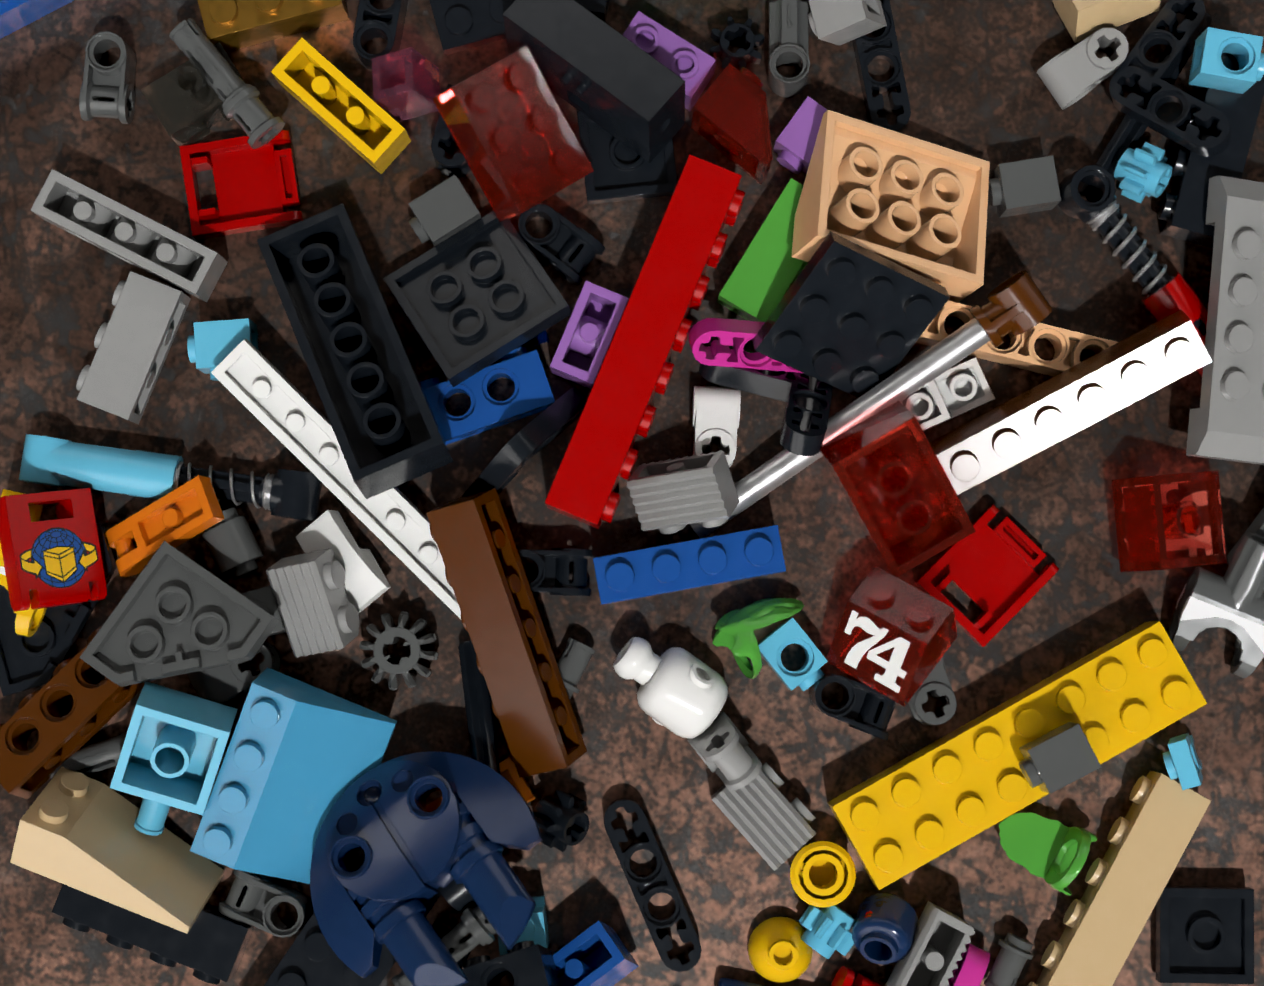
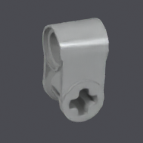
M1102 28L1074 47L1068 48L1039 68L1036 73L1061 109L1064 110L1083 98L1096 85L1118 70L1129 52L1128 41L1119 30ZM1110 47L1113 50V55L1110 59L1107 56L1099 59L1095 54L1098 48L1105 50Z
M724 711L716 717L704 733L696 738L687 739L713 773L716 772L730 790H738L747 786L761 771V761L749 748L748 741Z

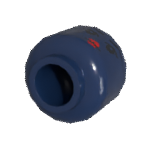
M876 893L866 897L859 906L852 929V939L857 950L870 962L880 965L895 963L904 959L912 948L917 930L918 917L915 909L905 899L895 894Z

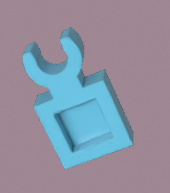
M1189 733L1170 738L1167 744L1169 751L1162 753L1170 779L1179 778L1182 790L1200 786L1203 781L1202 763L1195 750L1194 738Z

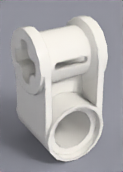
M694 386L692 427H694L693 455L702 454V451L708 450L711 442L718 443L719 450L727 452L725 457L729 468L731 467L737 451V428H739L741 390L729 387Z

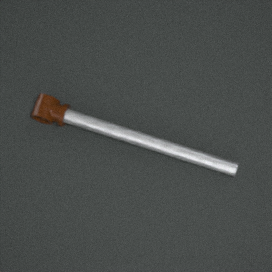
M1026 270L1021 271L999 284L987 295L989 300L987 304L981 308L976 304L969 309L973 316L972 320L830 417L824 441L818 454L814 456H801L784 449L736 482L734 485L740 502L728 521L990 341L997 348L1004 343L1002 338L1011 332L1013 336L1020 335L1043 321L1052 312V307ZM701 522L690 524L700 539L705 538L722 526L705 528Z

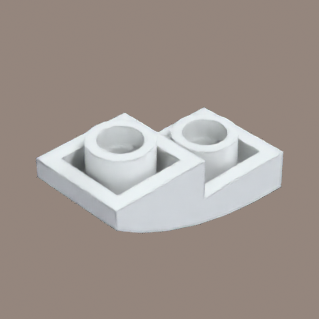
M977 357L948 369L897 404L895 408L908 437H911L993 401L995 396Z
M325 511L296 536L305 553L328 548L334 551L333 557L341 563L345 572L344 585L345 592L348 594V601L355 606L358 614L391 588L370 549L358 547L338 511Z

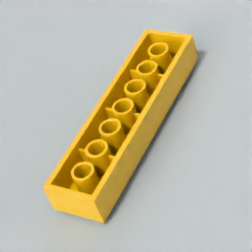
M1147 621L827 803L872 883L880 890L1049 794L1041 791L1039 786L1032 788L1024 777L1019 766V762L1024 760L1019 749L1023 745L1068 722L1078 723L1101 765L1203 707L1207 702L1161 622Z

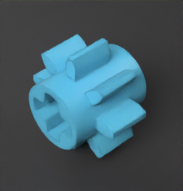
M1148 142L1144 143L1142 149L1136 148L1134 150L1128 148L1120 157L1114 172V178L1121 182L1119 184V188L1123 189L1121 195L1138 203H1142L1145 196L1158 198L1167 187L1173 170L1171 165L1166 164L1168 159L1164 157L1166 150Z
M809 905L799 919L800 924L807 928L801 936V940L827 959L832 956L835 950L846 956L854 945L850 929L854 925L855 919L837 905L822 907L821 909Z

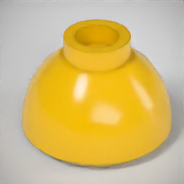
M817 841L804 846L795 855L790 868V880L796 894L807 904L815 907H831L841 903L851 893L856 880V869L851 856L843 847L829 841Z
M773 917L760 923L752 932L748 943V956L755 971L765 979L777 983L790 982L800 977L809 967L813 954V949L801 940V936L806 929L799 922L788 917Z

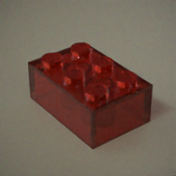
M527 46L432 98L500 222L527 211L594 171Z
M899 400L822 445L820 453L876 555L894 579L976 531L916 417Z

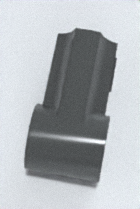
M801 0L769 2L767 80L769 87L775 94L786 98L797 96L804 90L807 85L810 68L809 3ZM783 64H793L799 69L800 74L793 78H786L778 73L777 68Z

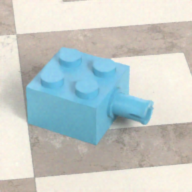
M145 682L137 700L110 785L111 789L143 798L138 817L134 822L136 830L146 835H161L171 806L203 816L238 709L151 682Z

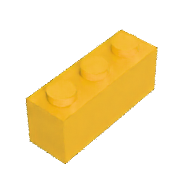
M302 37L272 69L271 73L288 93L380 174L388 168L411 142L406 129Z

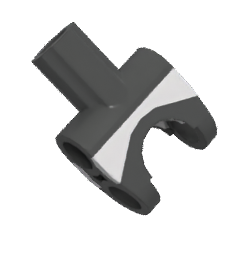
M1245 532L1224 576L1201 567H1196L1193 570L1177 601L1168 636L1178 652L1181 653L1189 641H1194L1197 635L1204 630L1215 627L1224 628L1236 635L1234 644L1236 650L1231 661L1230 673L1241 678H1247L1257 668L1264 658L1263 536Z

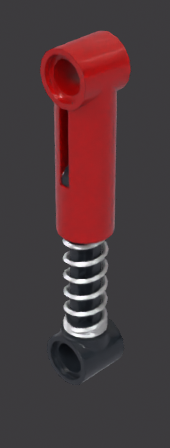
M1089 165L1065 177L1059 184L1061 201L1058 205L1061 210L1070 217L1080 219L1082 223L1087 222L1086 224H1090L1089 227L1092 228V231H1099L1104 238L1102 244L1108 243L1114 250L1112 256H1118L1124 263L1122 269L1128 268L1133 274L1132 282L1138 281L1144 288L1142 294L1146 295L1141 301L1157 322L1182 309L1191 320L1205 346L1208 308L1179 272L1169 276L1166 272L1167 265L1160 264L1156 259L1157 252L1150 251L1147 248V239H1140L1136 234L1137 226H1130L1126 221L1127 214L1119 212V204H1116L1117 200H1115L1117 198L1115 195V181L1112 175L1103 167ZM1079 182L1087 183L1093 191L1091 203L1084 201L1079 195ZM1203 367L1196 370L1198 374L1201 376V378L1203 374Z

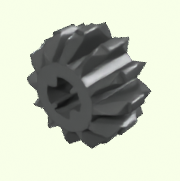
M401 611L397 627L390 613L382 614L381 618L385 631H382L377 625L369 624L366 630L377 638L376 641H360V649L373 650L374 654L373 657L362 660L361 665L363 668L378 664L379 668L371 678L375 683H379L387 673H390L388 681L390 690L398 689L401 674L408 688L416 687L417 680L413 670L415 669L420 675L427 678L432 674V671L422 663L423 658L427 660H438L439 658L438 652L425 651L424 648L425 644L435 642L437 636L435 633L427 634L423 637L418 635L427 624V621L423 618H419L409 629V612ZM399 637L406 640L403 646H410L411 653L408 657H401L398 664L392 660L395 655L388 654V647L391 644H397Z

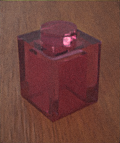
M406 48L371 59L374 102L401 121L440 110L439 68L414 48Z

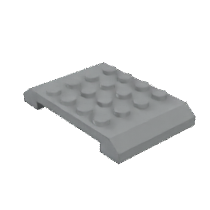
M1219 175L1209 178L1205 223L1215 226L1205 348L1213 362L1203 366L1200 408L1190 409L1186 456L1264 465V183Z

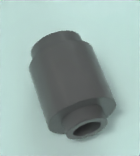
M234 507L222 511L225 519L205 530L202 537L221 576L231 573L233 580H236L259 569L256 561L264 555L245 516H239Z

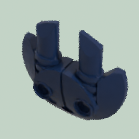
M436 751L407 754L388 760L362 775L346 789L329 811L317 836L310 868L312 905L321 932L329 946L344 964L362 978H366L379 968L382 946L385 944L413 986H461L468 983V978L425 917L426 908L422 902L436 895L439 887L445 888L453 880L456 884H463L507 949H512L525 930L536 904L502 856L503 847L531 850L543 840L532 810L517 789L502 775L475 759L459 754ZM441 790V805L436 810L427 812V797L432 792ZM363 849L365 853L363 865L357 871L351 872V856L356 851Z

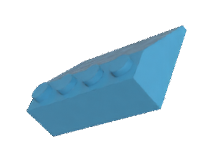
M267 667L251 684L190 851L235 870L310 884L312 854L324 820L338 798L350 785L382 763L397 721Z

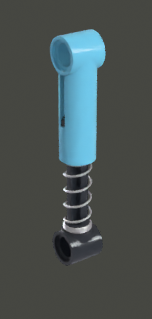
M26 434L19 474V480L59 487L90 488L91 490L150 499H160L200 475L210 477L218 502L222 499L232 500L236 506L242 502L253 503L257 509L264 507L266 510L268 508L273 516L305 521H315L317 519L322 482L313 473L278 469L274 475L273 473L271 475L268 473L261 477L254 476L253 471H251L250 475L233 473L232 468L229 472L212 470L211 465L209 469L191 467L192 464L190 462L188 466H185L182 456L77 443L60 438Z

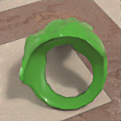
M765 598L755 601L742 609L730 611L723 615L716 623L715 630L718 631L713 637V644L716 647H728L742 673L747 678L754 679L762 668L760 649L754 630L795 615L803 609L804 604L802 601L792 598ZM747 657L751 659L752 665L748 661Z
M1033 812L1015 813L998 824L1000 844L1009 859L1025 867L1030 874L1045 879L1052 889L1069 896L1072 895L1067 886L1077 877L1084 866L1090 851L1091 842L1097 841L1098 838L1082 827H1067L1058 820L1044 818Z

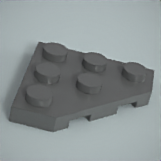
M164 541L79 658L115 684L124 687L252 660L279 620Z

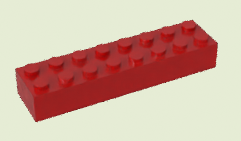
M689 154L545 500V505L548 509L596 529L600 528L603 520L609 523L612 522L621 500V495L615 493L620 477L625 480L630 478L639 456V451L632 449L638 435L646 438L657 409L651 406L655 393L663 396L665 394L675 364L668 362L673 350L679 353L682 352L693 322L686 319L690 308L699 311L709 287L710 278L704 276L708 266L714 269L717 268L728 238L727 234L722 233L725 224L734 227L742 208L743 199L746 192L739 189L742 175Z

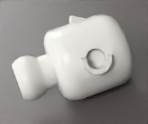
M632 637L621 649L613 663L614 670L620 677L634 679L641 684L637 692L640 708L652 717L657 724L666 727L682 738H696L704 733L720 713L728 696V686L725 679L687 650L680 647L669 648L659 657L652 651L648 641L640 637Z

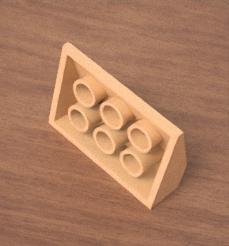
M827 110L821 120L795 213L791 257L809 262L831 231L945 287L950 297L948 300L958 303L984 285L990 162Z

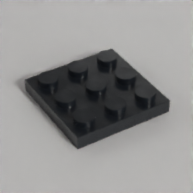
M501 207L488 213L383 278L452 387L457 386L572 314L569 305Z
M830 231L752 342L755 351L859 398L893 373L950 297L945 287Z

